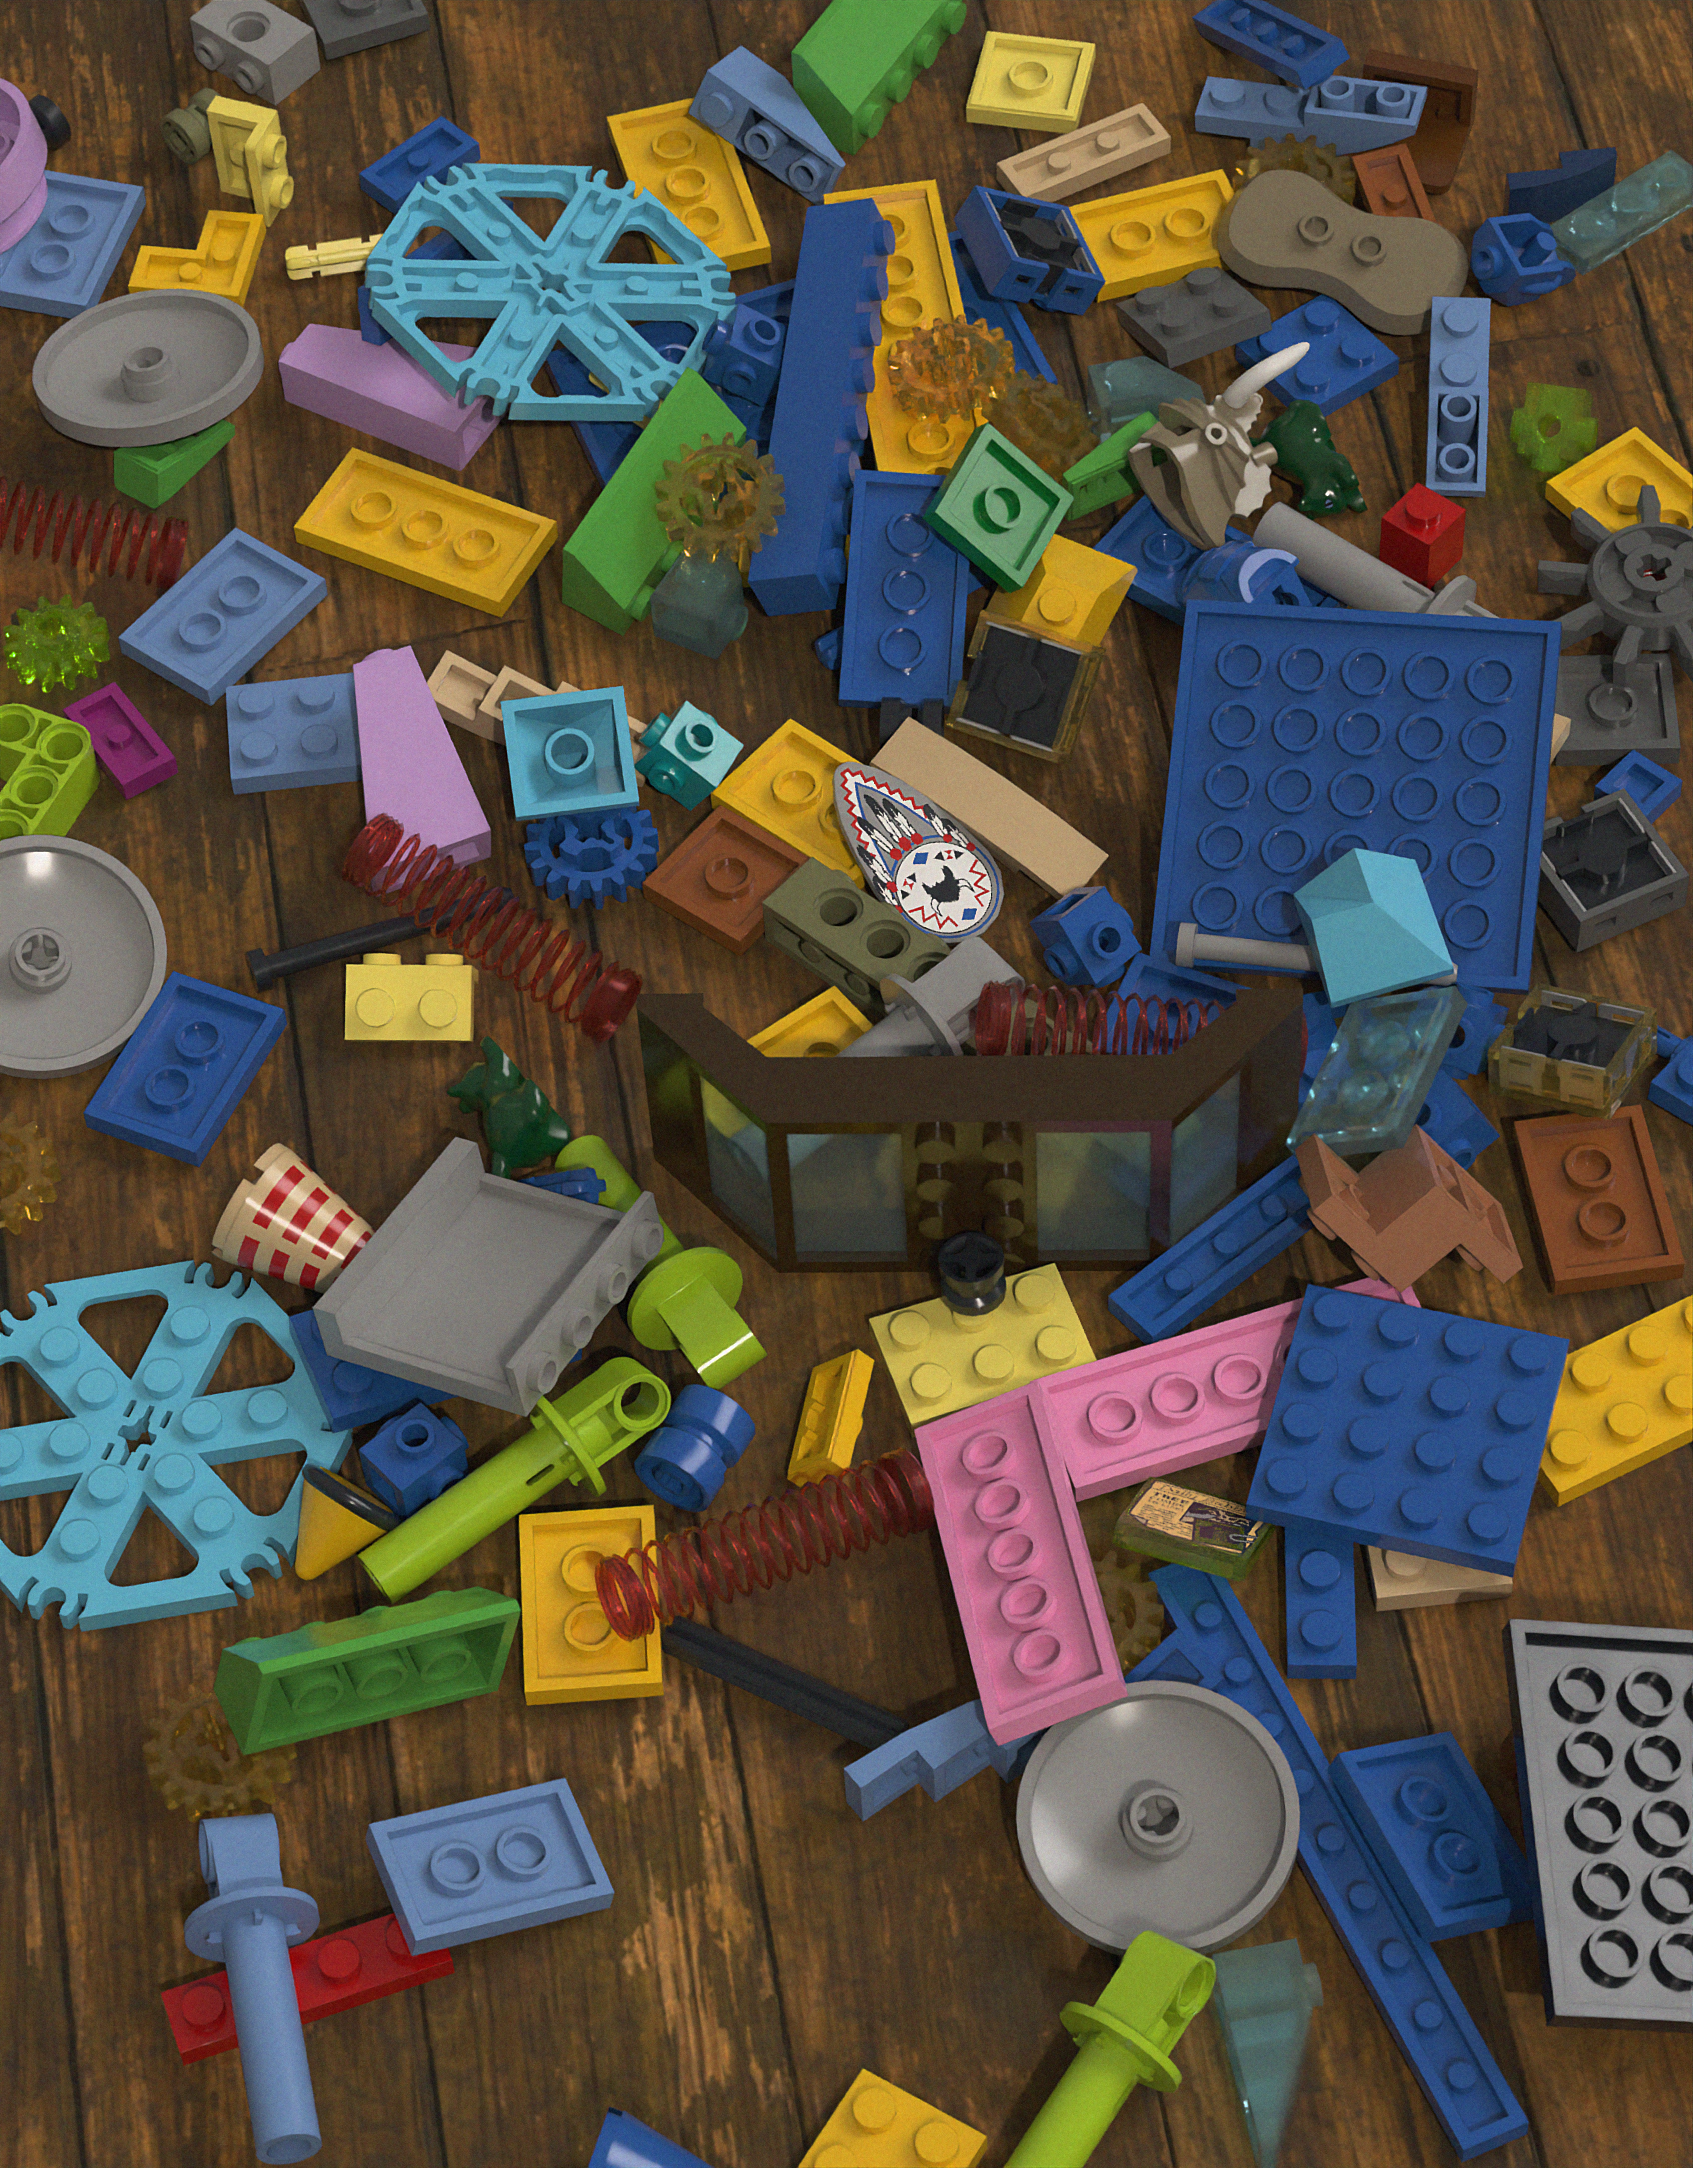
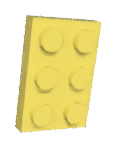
M1055 1263L1006 1277L1007 1291L1004 1301L997 1309L984 1315H960L950 1310L944 1303L943 1298L939 1297L869 1318L871 1338L912 1438L916 1437L914 1432L916 1428L1030 1384L1032 1380L1097 1361Z

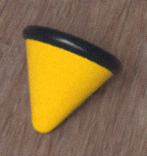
M306 1464L302 1469L304 1483L295 1560L296 1574L301 1579L307 1581L317 1578L385 1536L401 1524V1519L386 1505L346 1479L317 1464Z

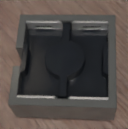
M1624 788L1581 806L1580 816L1564 822L1560 816H1557L1545 822L1538 900L1576 952L1685 906L1690 875Z

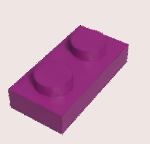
M115 682L63 709L65 719L77 722L88 730L97 764L126 800L179 773L175 756Z

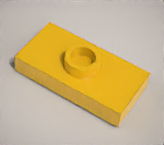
M859 1349L813 1367L787 1476L788 1480L803 1490L849 1471L855 1441L863 1424L862 1412L875 1361Z

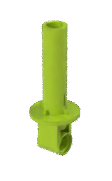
M586 1135L579 1137L564 1147L557 1157L555 1163L556 1173L590 1167L595 1169L598 1179H605L606 1191L599 1193L597 1205L627 1213L643 1193L606 1142L599 1136ZM658 1214L660 1224L664 1230V1242L657 1256L653 1260L648 1261L634 1279L638 1283V1287L633 1293L628 1306L627 1321L629 1328L635 1338L642 1345L650 1349L674 1350L680 1348L706 1385L719 1391L767 1356L759 1341L734 1309L742 1290L743 1278L741 1269L731 1255L718 1248L698 1247L685 1251L682 1244Z
M617 1357L605 1362L597 1371L554 1402L550 1403L541 1395L536 1405L530 1411V1421L534 1426L533 1429L358 1554L359 1562L383 1596L393 1605L568 1478L570 1483L578 1486L577 1482L580 1481L595 1497L601 1496L607 1491V1488L598 1468L664 1421L671 1404V1396L667 1385L636 1360L628 1357ZM641 1382V1390L637 1399L630 1405L621 1407V1399L625 1390L632 1384Z
M1146 1930L1131 1942L1124 1954L1120 1967L1094 2007L1079 2002H1067L1061 2010L1059 2017L1062 2024L1074 2037V2043L1080 2050L1003 2168H1083L1137 2082L1161 2092H1175L1182 2081V2075L1175 2064L1168 2058V2055L1193 2016L1204 2007L1210 1997L1216 1978L1214 1961L1152 1930Z

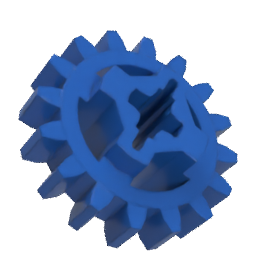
M632 806L539 818V824H528L526 828L528 843L524 844L527 867L531 868L534 885L546 884L548 898L552 901L558 899L564 893L568 894L571 908L577 909L584 898H592L595 908L603 909L604 897L613 895L616 900L624 903L627 901L626 887L630 885L643 890L642 883L646 880L645 872H654L658 868L656 852L660 851L657 828L652 826V817L648 809L637 812V807ZM626 837L632 842L630 850L625 849L624 839ZM555 845L560 850V857L557 860L552 854Z

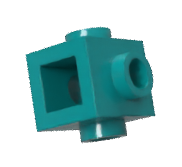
M686 700L669 717L660 711L647 725L639 737V741L646 747L635 762L634 768L646 776L654 788L670 795L691 811L718 787L744 745L721 728L711 715L698 710Z

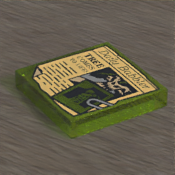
M1150 1476L1117 1520L1112 1543L1116 1544L1117 1547L1241 1582L1245 1580L1273 1537L1276 1525L1247 1519L1246 1503Z

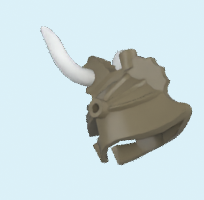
M1308 342L1295 344L1259 362L1237 378L1222 395H1217L1209 406L1194 397L1189 401L1182 398H1174L1172 404L1160 403L1158 405L1159 421L1138 439V444L1128 451L1127 455L1131 468L1149 500L1169 526L1194 546L1204 551L1214 547H1221L1225 544V531L1230 517L1246 520L1252 512L1262 508L1264 497L1271 491L1269 484L1271 470L1269 467L1277 463L1278 456L1275 448L1269 442H1264L1253 448L1247 436L1257 422L1256 418L1261 414L1260 406L1263 403V398L1256 392L1268 382L1293 367L1305 356L1310 347ZM1152 444L1165 450L1168 461L1153 467Z

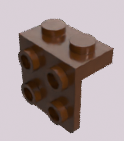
M1369 49L1363 64V79L1427 87V97L1415 135L1371 150L1343 154L1341 158V172L1345 176L1354 178L1352 173L1353 156L1406 143L1424 191L1434 194L1447 193L1451 188L1475 120L1479 70Z

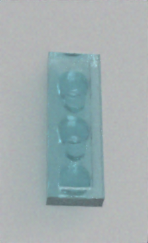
M1670 150L1550 225L1557 243L1556 254L1564 261L1570 262L1574 269L1583 276L1693 207V166Z

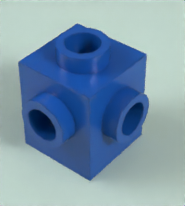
M738 303L724 321L716 319L712 323L704 338L702 350L708 353L703 378L764 407L779 388L788 327Z
M1105 886L1075 888L1029 922L1045 948L1043 955L1047 966L1066 985L1093 984L1094 988L1104 987L1120 978L1127 970L1124 963L1142 950L1132 933L1134 925L1129 914L1121 905L1113 901Z
M1458 983L1456 990L1442 985H1433L1423 989L1404 1050L1433 1060L1431 1069L1436 1072L1442 1068L1452 1078L1467 1080L1469 1073L1477 1075L1490 1069L1492 1062L1497 1064L1501 1062V1046L1508 1047L1512 1028L1504 1025L1509 1008L1492 1003L1495 994L1475 985ZM1460 1026L1463 1028L1465 1036L1461 1033Z
M1442 1068L1420 1087L1413 1088L1405 1093L1398 1101L1396 1107L1382 1118L1397 1139L1395 1141L1417 1124L1465 1171L1474 1163L1479 1153L1500 1137V1134L1470 1096Z
M421 1402L403 1416H395L388 1420L379 1429L376 1436L359 1449L366 1485L403 1521L469 1475L465 1453L469 1445L463 1432L450 1418L444 1416L439 1420Z

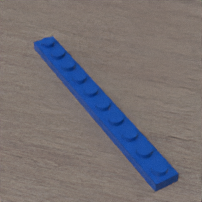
M1207 1549L1148 1573V1589L1171 1631L1174 1632L1178 1628L1226 1680L1227 1684L1217 1693L1240 1705L1254 1716L1268 1730L1287 1759L1295 1780L1300 1808V1830L1296 1860L1461 2162L1527 2135L1529 2121L1431 1945L1424 1942L1327 1771L1330 1766L1328 1760L1211 1550Z

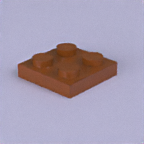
M719 805L642 883L643 894L646 900L741 957L765 932L762 902L811 858L729 809Z

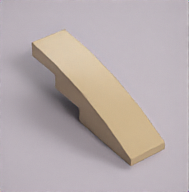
M446 650L427 681V685L443 719L506 746L500 701L582 691L562 681L555 692L505 665L499 675L496 676ZM627 715L635 764L646 747L639 741V737L647 725ZM635 769L637 786L642 787L647 777Z
M909 716L869 764L871 767L901 779L929 798L962 824L992 856L1012 872L1017 874L1019 870L1023 871L1057 900H1060L1075 888H1084L1109 856L1059 816L1009 780Z

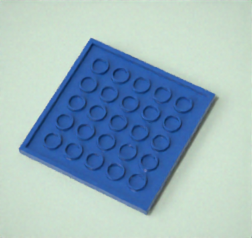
M1187 599L1150 956L1176 964L1177 940L1181 922L1198 924V934L1309 945L1293 894L1351 849L1359 848L1414 859L1416 861L1450 959L1458 965L1457 982L1446 987L1456 990L1458 983H1467L1484 988L1492 993L1529 995L1562 622ZM1195 959L1193 968H1189L1195 971L1321 980L1319 972ZM1420 983L1410 987L1428 988L1433 986V984Z

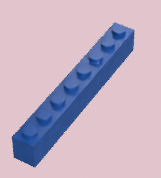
M873 198L807 207L748 576V583L768 616L836 609L839 584H843L847 577L844 550L846 537L851 535V503L855 469L861 470L858 458L861 440L866 439L868 434V419L865 411L867 395L872 393L875 387V373L872 365L874 348L879 346L882 340V328L879 319L881 301L886 300L888 297L887 261L888 255H892L895 251V234L892 224L889 220H883Z

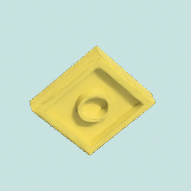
M987 31L966 107L967 122L1064 134L1077 130L1095 61V44Z

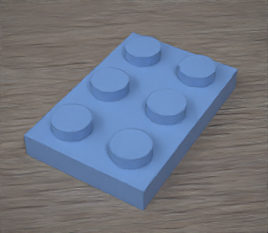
M44 170L48 193L40 217L22 239L0 254V306L72 319L98 304L145 207L146 199L144 189L141 186Z
M235 527L118 637L121 652L212 706L226 692L227 686H233L328 595L326 581L323 577Z
M354 673L226 687L230 773L234 795L362 780Z
M566 1778L375 1822L368 1826L366 1843L412 1956L610 1908L614 1896L613 1887Z

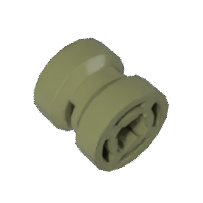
M206 87L189 98L188 106L185 109L176 108L160 120V130L165 142L171 151L185 163L193 165L209 153L212 139L206 110L215 96L222 97L213 89Z

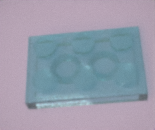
M1455 986L1359 1000L1350 1003L1285 1143L1296 1159L1295 1149L1314 1133L1338 1156L1404 1148L1468 1005Z

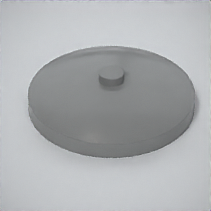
M149 290L124 295L98 304L61 326L51 335L39 351L33 366L32 381L43 416L61 433L73 439L99 446H147L176 440L201 431L237 409L254 391L261 378L264 368V351L254 319L235 302L222 296L199 290Z
M28 835L1 840L0 1073L29 1079H50L79 1074L95 1068L123 1051L164 986L167 945L159 911L148 890L138 877L116 858L97 847L82 841L53 835Z
M1152 1680L1125 1684L1128 1696L1054 1724L1034 1749L1026 1765L1017 1799L1016 1821L1022 1861L1033 1888L1046 1908L1061 1924L1089 1944L1106 1952L1124 1957L1129 1945L1140 1933L1152 1930L1203 1955L1233 1942L1249 1931L1264 1917L1282 1893L1291 1874L1299 1843L1300 1808L1295 1780L1287 1759L1268 1730L1244 1708L1225 1696L1196 1685L1175 1681Z

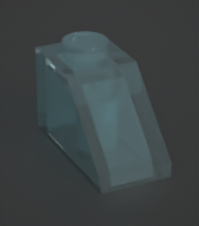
M1146 356L1088 366V416L1098 446L1131 420L1147 411H1150L1159 421L1158 405L1162 402L1172 404L1174 398H1182L1189 401L1194 397L1207 405L1199 384Z
M707 516L652 593L650 600L654 636L716 660L730 640L736 641L742 635L747 624L749 612L748 608L744 606L742 578L720 522L716 518Z

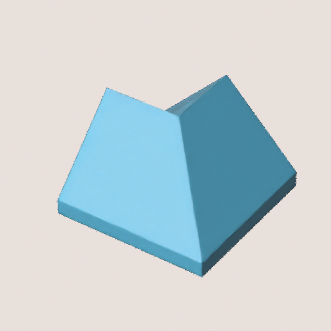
M623 686L500 701L516 821L639 806Z
M1353 848L1293 894L1294 902L1331 1008L1454 974L1452 961L1414 859Z

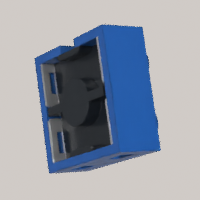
M975 185L953 219L965 243L966 250L971 255L983 280L985 289L991 296L1001 301L1009 302L1014 300L1028 303L1032 298L1038 306L1047 311L1056 312L1060 310L1084 315L1106 282L1068 206Z

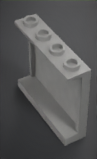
M455 1137L314 1305L313 1310L327 1355L526 1417L536 1405L541 1395L552 1390L559 1374L577 1351L588 1344L594 1330L614 1304H618L624 1298L629 1285L647 1262L657 1256L664 1242V1230L660 1224L652 1192L644 1191L629 1211L624 1213L485 1173L478 1144Z

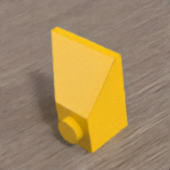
M1054 534L1024 587L1015 592L1008 593L1003 587L998 585L977 627L979 631L985 633L986 630L989 631L990 625L986 624L987 621L999 622L1038 635L1037 640L1041 638L1053 640L1095 654L1138 570L1134 565Z

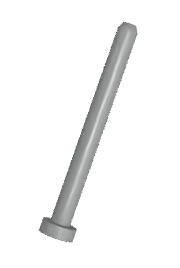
M1185 922L1180 924L1176 949V966L1193 968L1195 959L1318 972L1309 945L1198 934V924ZM1452 962L1454 974L1423 983L1442 986L1456 983L1458 965Z

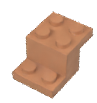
M1417 1124L1358 1174L1315 1133L1295 1149L1302 1173L1298 1182L1308 1196L1311 1205L1307 1209L1310 1220L1328 1239L1334 1240L1339 1236L1352 1248L1351 1255L1357 1265L1372 1280L1377 1281L1383 1277L1401 1293L1454 1248L1457 1249L1462 1258L1473 1269L1480 1271L1486 1267L1503 1284L1523 1268L1502 1205Z

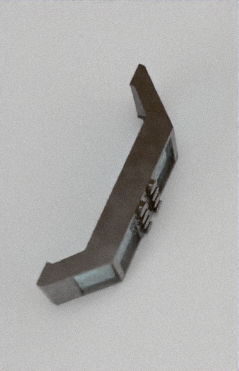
M1236 989V1003L1169 1055L766 1057L704 1008L703 993L637 994L636 1008L654 1159L778 1273L926 1272L931 1275L941 1276L938 1264L941 1247L950 1238L967 1232L984 1233L994 1238L1001 1245L1005 1261L1004 1275L1026 1272L1055 1263L1058 1271H1141L1296 1153L1303 989Z

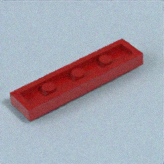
M395 1913L288 1949L301 2025L455 1973L453 1960L448 1948L412 1956ZM227 1970L161 1992L184 2066L239 2047Z

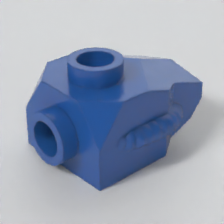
M1530 213L1487 218L1474 234L1469 266L1484 293L1506 306L1521 305L1537 300L1542 294L1551 293L1559 286L1571 283L1576 277L1573 265L1570 262L1558 259L1555 251L1557 243L1550 225L1539 221Z

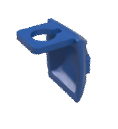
M1241 540L1230 541L1221 547H1214L1204 552L1187 572L1177 598L1178 604L1186 607L1187 599L1275 604L1276 600L1272 592L1277 588L1278 592L1289 594L1294 606L1313 607L1294 569L1300 563L1298 557L1283 550L1255 546L1253 541Z

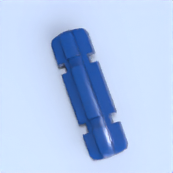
M590 1167L517 1181L596 1205L599 1201V1193L606 1191L605 1179H598L595 1169Z

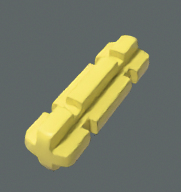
M383 234L369 235L370 241L361 242V237L316 243L317 249L308 250V244L289 247L285 251L289 278L293 281L313 278V272H320L321 277L365 271L367 258Z

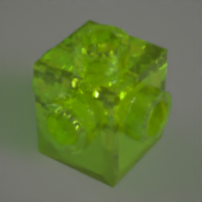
M1528 382L1524 408L1515 407L1513 412L1510 442L1518 443L1517 453L1523 458L1532 459L1530 469L1560 474L1566 470L1567 464L1574 465L1584 459V452H1594L1598 436L1599 419L1590 417L1594 396L1587 389ZM1555 423H1561L1558 434L1548 437L1549 428Z

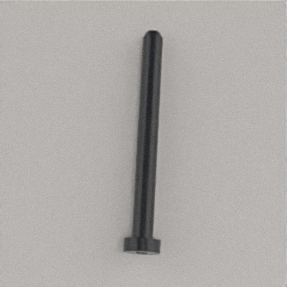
M500 886L267 956L264 955L261 948L245 952L246 963L253 986L257 994L273 990L272 980L500 913L509 910L515 904L511 888Z

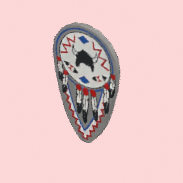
M845 762L839 765L832 778L833 802L839 825L857 864L878 900L890 903L910 924L925 934L932 933L937 935L948 946H957L968 938L982 936L997 919L1004 897L1001 871L990 852L962 824L901 779L877 768L856 762Z

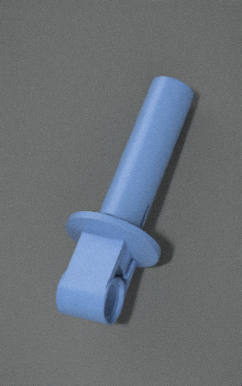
M272 1813L202 1819L199 1823L198 1834L199 1857L203 1879L208 1886L210 1901L194 1910L185 1921L183 1929L185 1943L192 1953L201 1958L226 1962L257 2158L264 2163L276 2165L299 2162L316 2154L320 2150L322 2142L288 1949L300 1945L316 1931L320 1920L316 1901L305 1892L283 1887L278 1831Z

